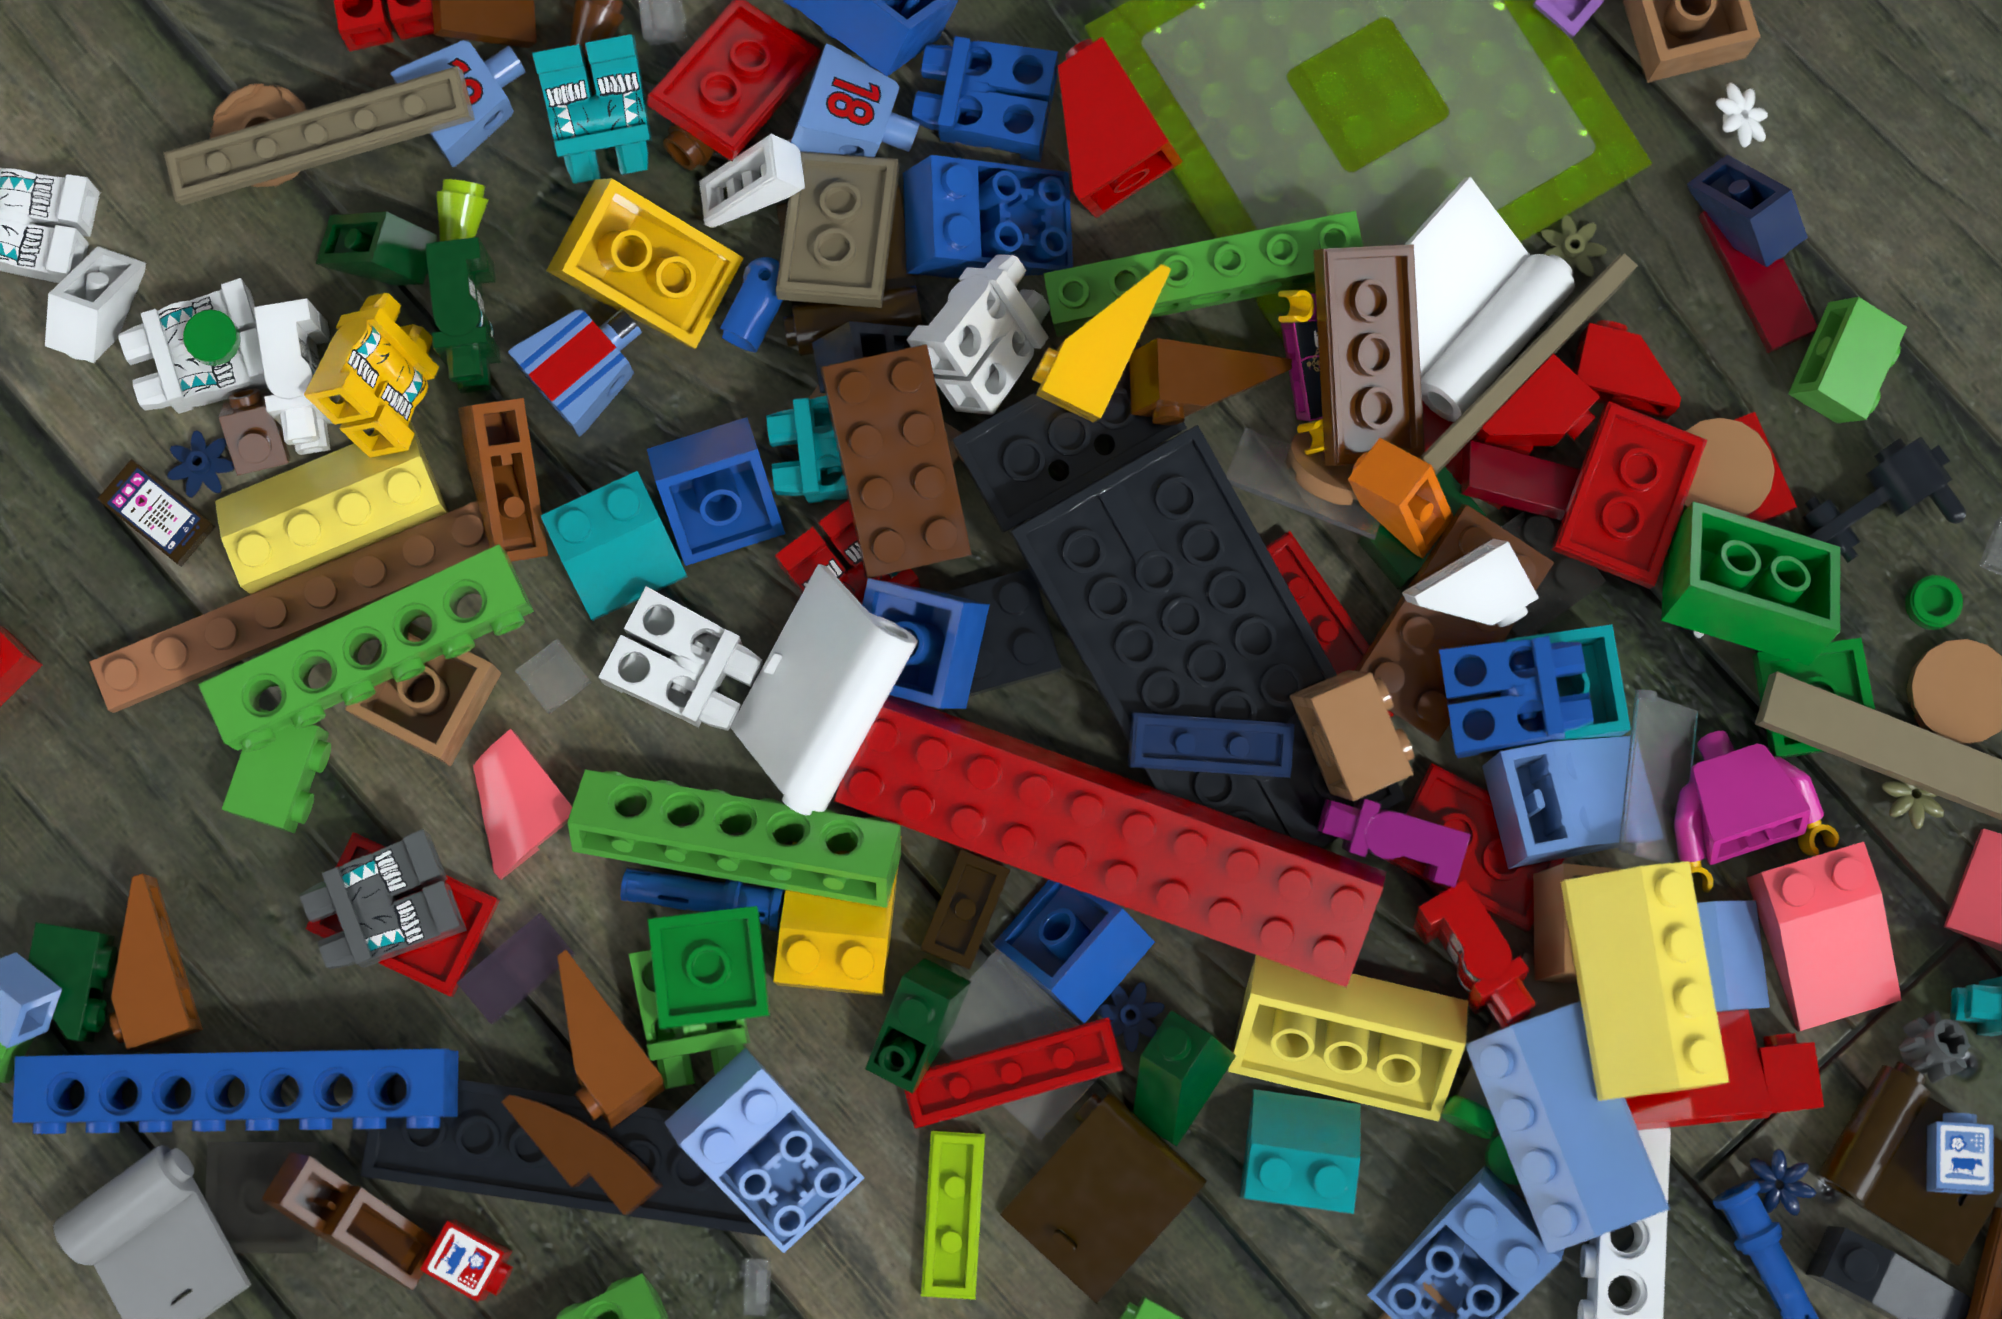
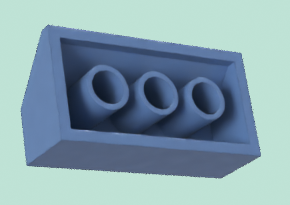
M1581 1001L1509 1026L1465 1045L1548 1254L1670 1209L1625 1098L1598 1101Z

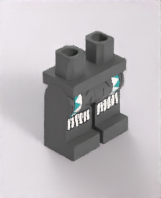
M424 829L405 836L402 841L377 852L350 861L339 868L336 867L323 872L322 875L325 881L317 883L299 894L309 921L314 923L336 913L338 915L343 931L317 941L325 966L329 969L351 966L353 964L366 968L382 960L467 931L451 887L444 882L447 880V876L432 837ZM410 895V896H408V897H405V898L400 899V900L397 901V899H399V898H402V897H404V896Z

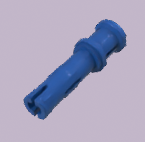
M629 867L624 872L620 892L622 901L641 902L698 912L758 906L760 924L768 925L770 931L779 932L785 896L784 889L744 884L743 882L728 879L725 882H714L680 875L643 871Z
M1752 1180L1740 1183L1716 1196L1712 1202L1716 1209L1724 1211L1736 1234L1737 1239L1734 1244L1737 1250L1741 1251L1743 1255L1751 1257L1782 1319H1819L1779 1242L1782 1238V1228L1779 1222H1772L1758 1195L1761 1188L1758 1181Z

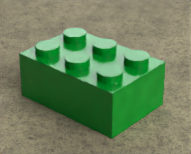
M1693 501L1679 518L1664 559L1661 621L1810 666L1840 632V547Z

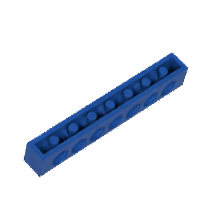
M449 1049L15 1056L13 1123H32V1134H66L67 1123H86L85 1133H119L120 1122H139L138 1132H172L173 1121H192V1132L226 1131V1121L245 1120V1131L279 1130V1120L299 1119V1130H332L333 1119H353V1129H386V1118H407L406 1128H440V1117H458V1051ZM399 1074L406 1081L407 1093L404 1099L395 1105L387 1095V1087L390 1080ZM346 1075L352 1082L353 1093L346 1104L340 1105L334 1097V1086L341 1077ZM292 1076L298 1083L299 1094L296 1101L287 1106L281 1098V1087L285 1080ZM240 1078L245 1086V1096L242 1102L234 1107L228 1099V1088L233 1080ZM186 1079L191 1086V1098L184 1107H180L175 1099V1089L180 1081ZM130 1080H133L138 1088V1097L134 1105L128 1108L123 1102L122 1092L124 1086ZM80 1081L85 1090V1097L82 1104L75 1109L70 1102V1091L73 1085Z

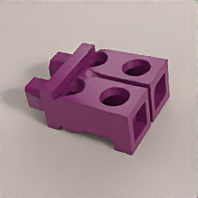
M1362 798L1355 800L1353 807L1328 799L1325 800L1317 830L1343 838L1342 849L1364 857L1368 851L1382 859H1395L1404 856L1426 863L1423 877L1451 887L1456 886L1471 834L1387 809H1380L1381 804Z

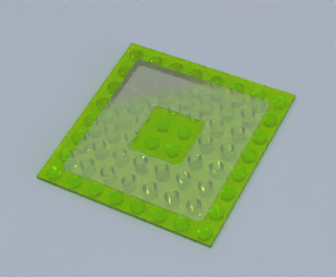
M1129 0L1085 26L1086 33L1093 41L1103 36L1183 162L1174 167L1173 171L1215 238L1356 210L1363 247L1404 245L1464 178L1471 177L1521 243L1652 165L1648 155L1572 39L1533 6L1536 0ZM1315 285L1294 289L1305 290L1309 293H1316ZM1278 293L1254 297L1257 305L1284 346L1281 322H1279L1278 316H1286L1290 310L1288 299L1286 297H1278Z

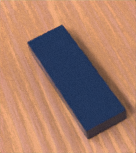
M1132 712L1128 766L1291 778L1295 724Z

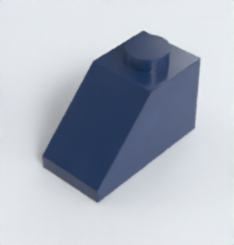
M1728 154L1687 183L1690 193L1734 249L1766 268L1776 260L1784 257L1791 249L1808 238L1792 189Z

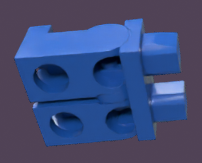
M955 36L953 46L926 45L921 69L922 78L946 81L943 95L917 91L912 110V119L919 122L920 126L938 130L940 141L954 144L958 142L973 147H989L1018 153L1021 159L1041 163L1049 113L1058 75V51L984 41L971 42L970 38Z
M1549 636L1530 640L1439 650L1446 697L1450 704L1448 705L1457 758L1548 740L1565 739V731L1576 730L1594 723L1589 693L1559 697L1556 678L1586 673L1581 642L1550 643ZM1494 695H1500V696H1501V697H1496V698H1489V699H1483V700L1470 701V699L1481 698V697H1488V696H1494Z

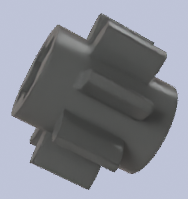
M1933 1011L1902 1027L1909 1036L1899 1046L1905 1064L1922 1074H1927L1931 1083L1966 1069L1967 1065L1961 1057L1970 1048V1043H1968V1037L1964 1029L1957 1021L1950 1019L1942 1020L1939 1011Z

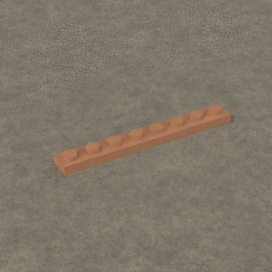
M472 502L90 661V666L108 711L112 713L118 712L322 627L489 549L490 546L478 502Z

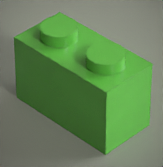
M1860 297L1828 302L1788 394L1835 423L1867 420L1869 414L1874 411L1879 403L1881 396L1879 390L1889 368L1893 366L1901 351L1899 344L1907 327Z
M260 708L261 712H270ZM293 724L274 733L276 740L264 748L248 753L243 748L222 810L235 816L295 834L298 823L304 824L312 810L314 794L309 791L315 773H322L331 753V743L326 742L329 733L317 725L295 729Z

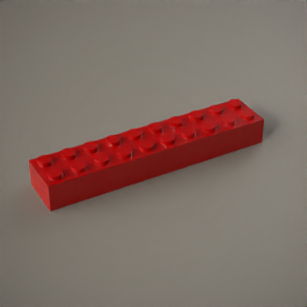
M888 695L841 780L834 800L1346 988L1382 893L1387 873L1384 870L920 703Z

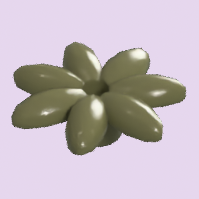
M1565 215L1562 219L1561 233L1549 229L1541 232L1542 238L1554 247L1542 255H1556L1565 260L1572 271L1576 266L1586 277L1594 275V268L1588 257L1603 256L1607 249L1600 244L1589 242L1596 231L1595 223H1589L1577 232L1574 221L1568 215Z
M1890 781L1881 785L1884 792L1898 798L1892 804L1889 815L1891 817H1898L1909 810V818L1915 829H1920L1923 826L1924 811L1936 818L1944 816V810L1933 799V797L1938 795L1902 781Z

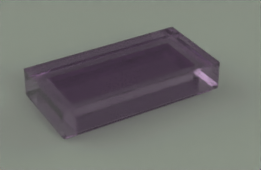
M539 913L459 980L457 984L490 1024L494 1025L559 970L557 956L567 950L572 958L577 954L546 917Z

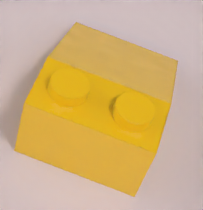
M608 178L594 181L546 271L588 296L617 311L622 308L631 318L692 349H696L744 258L616 180Z
M1161 264L1069 336L1058 347L1057 351L1048 347L1032 380L1041 384L1036 396L1091 422L1101 419L1171 268Z
M838 851V852H835V854H847V853H850V852H848V851ZM898 868L887 908L785 890L773 982L779 986L884 997Z

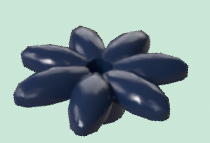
M194 431L191 438V450L183 446H171L170 451L172 455L183 464L170 470L167 475L168 479L182 480L188 478L186 494L189 498L196 496L203 482L211 491L220 494L222 486L216 473H228L235 470L232 461L218 458L227 446L226 440L219 438L206 448V442L202 433ZM202 460V463L199 466H196L198 461Z
M1144 982L1139 983L1133 989L1130 997L1118 985L1111 992L1115 1005H1100L1095 1011L1102 1018L1110 1017V1020H1113L1111 1024L1115 1038L1123 1032L1125 1045L1130 1052L1135 1051L1137 1048L1138 1031L1147 1037L1153 1038L1158 1029L1148 1018L1157 1016L1165 1008L1164 1004L1160 1002L1143 1004L1147 992V986ZM1130 1010L1135 1013L1134 1020H1128L1125 1017L1127 1011Z
M1781 1149L1773 1152L1771 1166L1758 1158L1750 1160V1167L1760 1177L1753 1179L1757 1180L1761 1187L1758 1193H1766L1763 1205L1767 1213H1771L1781 1201L1791 1215L1798 1216L1800 1206L1797 1197L1812 1198L1816 1195L1813 1187L1798 1181L1806 1174L1809 1165L1800 1162L1788 1168L1786 1157Z

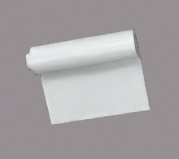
M1471 177L1464 178L1404 244H1414L1422 400L1437 415L1452 422H1455L1492 385L1575 288V282L1572 277L1573 271L1569 264L1556 255H1529Z
M821 564L817 565L730 727L777 788L784 794L782 801L792 810L804 815H811L812 811L823 812L827 808L918 642L911 633L899 625L869 613L830 569Z

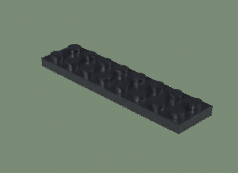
M399 1074L390 1080L387 1087V1095L390 1101L396 1105L404 1099L407 1093L406 1081ZM458 1079V1117H440V1128H406L407 1118H386V1129L368 1130L360 1177L767 1237L679 1146L664 1123L676 1111L642 1106L616 1126L610 1128L602 1116L592 1120L576 1096ZM509 1095H517L551 1105L583 1119L611 1136L635 1155L664 1186L631 1214L624 1215L592 1176L579 1187H571L507 1110L502 1101Z

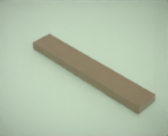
M455 66L164 152L175 202L183 206L475 120L463 70Z
M1625 253L1619 255L1419 459L1432 465L1435 475H1437L1549 357L1555 354L1625 283L1638 265Z
M1780 672L1769 675L1755 725L2002 820L2001 759Z

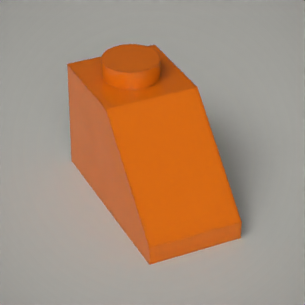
M1379 438L1371 450L1362 454L1354 464L1352 474L1348 480L1360 505L1412 553L1423 559L1453 518L1432 465L1382 438Z

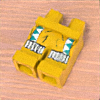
M389 293L368 296L360 311L341 315L336 326L338 331L333 336L304 393V396L334 425L341 424L339 429L369 458L408 451L415 434L408 427L415 407L423 400L427 393V380L434 379L439 369V366L428 356L433 342L432 336L423 327L415 324L399 327L395 322L401 311V305ZM341 395L337 404L329 398V396ZM374 428L371 436L367 435L363 430Z

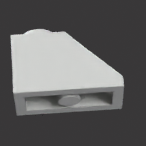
M97 246L48 293L45 346L66 353L71 358L94 363L118 339V334L121 332L145 273L146 263Z
M1499 539L1490 540L1402 592L1409 603L1489 625L1498 623L1499 627L1510 625L1524 617L1528 613L1526 605L1539 598L1509 542Z

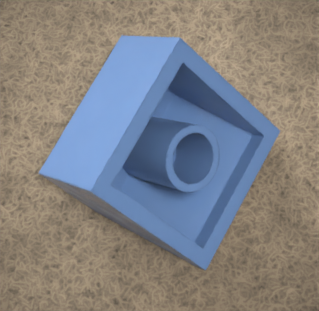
M1756 900L1697 903L1716 1012L1769 1008Z

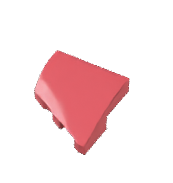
M512 729L495 741L473 765L493 871L500 880L540 850L538 848L540 844L565 826L573 807L539 761Z

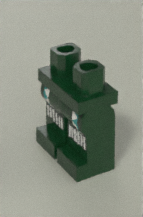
M479 237L425 243L433 317L436 326L441 331L432 333L433 348L447 365L449 379L452 382H457L460 393L491 390L489 364L501 363L499 346L494 340L493 326L485 315L482 284L496 282L494 262Z

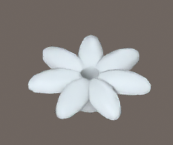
M1727 84L1726 90L1729 99L1720 98L1716 100L1717 106L1724 112L1723 130L1725 132L1737 130L1740 144L1744 148L1750 144L1752 137L1759 142L1764 141L1765 132L1759 122L1767 118V112L1762 108H1752L1755 102L1754 90L1747 89L1741 94V91L1735 84Z

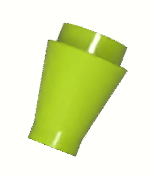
M454 179L443 180L442 191L436 192L440 241L473 238L476 236L488 203V199L484 198V185Z

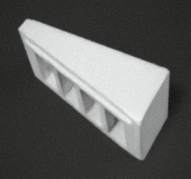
M770 134L738 155L733 161L727 162L701 179L699 183L704 224L714 228L782 201L803 190L805 184L799 148L780 137ZM724 187H727L728 198L724 200L723 194Z

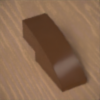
M509 1095L502 1101L507 1110L571 1187H579L592 1176L624 1215L631 1214L664 1186L635 1155L611 1136L583 1119L551 1105L517 1095Z
M289 1153L261 1198L262 1201L324 1241L409 1290H414L424 1272L420 1271L437 1240L362 1187L349 1184L312 1157L298 1153Z

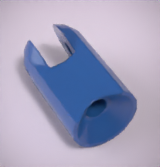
M760 257L751 261L745 268L743 274L744 283L720 329L724 330L722 336L724 340L743 350L757 352L783 300L777 299L776 294L779 261L770 257Z

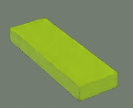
M931 1131L921 1287L922 1297L976 1300L985 1134Z

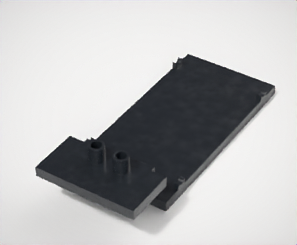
M1137 341L1133 351L1141 347L1139 341ZM1128 360L1101 419L1095 422H1091L1036 396L1037 392L950 440L1002 533L1030 518V520L1010 530L1009 533L1128 744H1130L1132 712L1295 724L1291 778L1142 768L1153 788L1320 848L1339 838L1317 830L1325 800L1328 799L1351 807L1354 806L1355 800L1352 801L1330 794L1289 696L1337 674L1199 426H1193L1169 441L1164 442L1187 429L1185 423L1158 425L1153 423L1152 417L1132 415L1130 362ZM1098 436L1104 437L1109 443V450L1105 455H1101L1095 450L1094 441ZM1052 462H1058L1064 468V476L1060 481L1052 479L1049 475L1048 469ZM1397 782L1361 797L1362 799L1381 804L1380 809H1389L1406 799Z

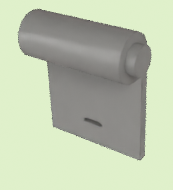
M163 1145L156 1147L58 1218L53 1225L57 1242L72 1260L82 1265H94L122 1319H205L251 1286L192 1176L194 1168L190 1159L177 1148L170 1149ZM189 1290H192V1292H190L185 1297L176 1302L179 1297L184 1295Z

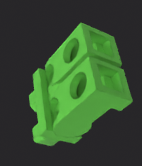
M651 950L629 954L648 1044L649 1060H657L659 1073L662 1076L666 1089L696 1083L691 1054L711 1050L713 1068L716 1075L745 1048L744 1044L750 1043L747 1019L659 1029Z

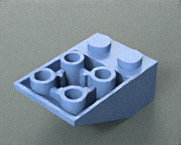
M1634 736L1554 741L1500 751L1482 765L1508 869L1661 839Z
M746 1047L664 1122L679 1146L783 1253L864 1179V1176Z
M1484 1166L1446 1204L1369 1291L1368 1296L1392 1319H1503L1562 1260L1564 1249L1551 1254L1547 1253L1529 1206L1505 1183L1499 1180L1489 1168ZM1423 1283L1431 1284L1457 1310L1458 1314L1446 1312L1425 1291ZM1411 1291L1415 1294L1416 1299L1409 1294Z

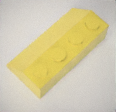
M409 422L408 427L415 434L408 451L369 458L354 443L215 500L221 539L240 587L249 594H254L448 513L449 511L412 422Z
M1690 862L1639 866L1561 881L1598 1101L1696 1089L1729 1082Z
M1256 955L1245 990L1232 1053L1236 1057L1229 1066L1228 1072L1439 1122L1466 1045L1468 1001L1353 973L1346 988Z

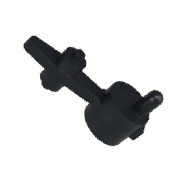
M1921 436L1907 446L1899 438L1874 456L1879 465L1866 474L1876 489L1872 494L1842 514L1831 499L1821 504L1815 496L1805 503L1810 512L1802 517L1813 532L1808 537L1839 546L1840 556L1842 555L1845 561L1849 563L1859 556L1853 547L1861 542L1850 526L1883 503L1888 505L1897 518L1930 496L1946 520L1953 524L1960 523L1965 519L1966 509L1947 484L1953 480L1943 467L1950 462L1949 458L1939 445L1931 450Z

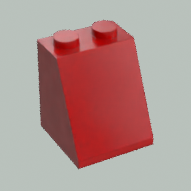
M1103 36L1096 41L1086 39L1076 44L1066 53L1065 57L1067 60L1058 65L1073 191L1078 200L1095 218L1100 217L1183 162Z

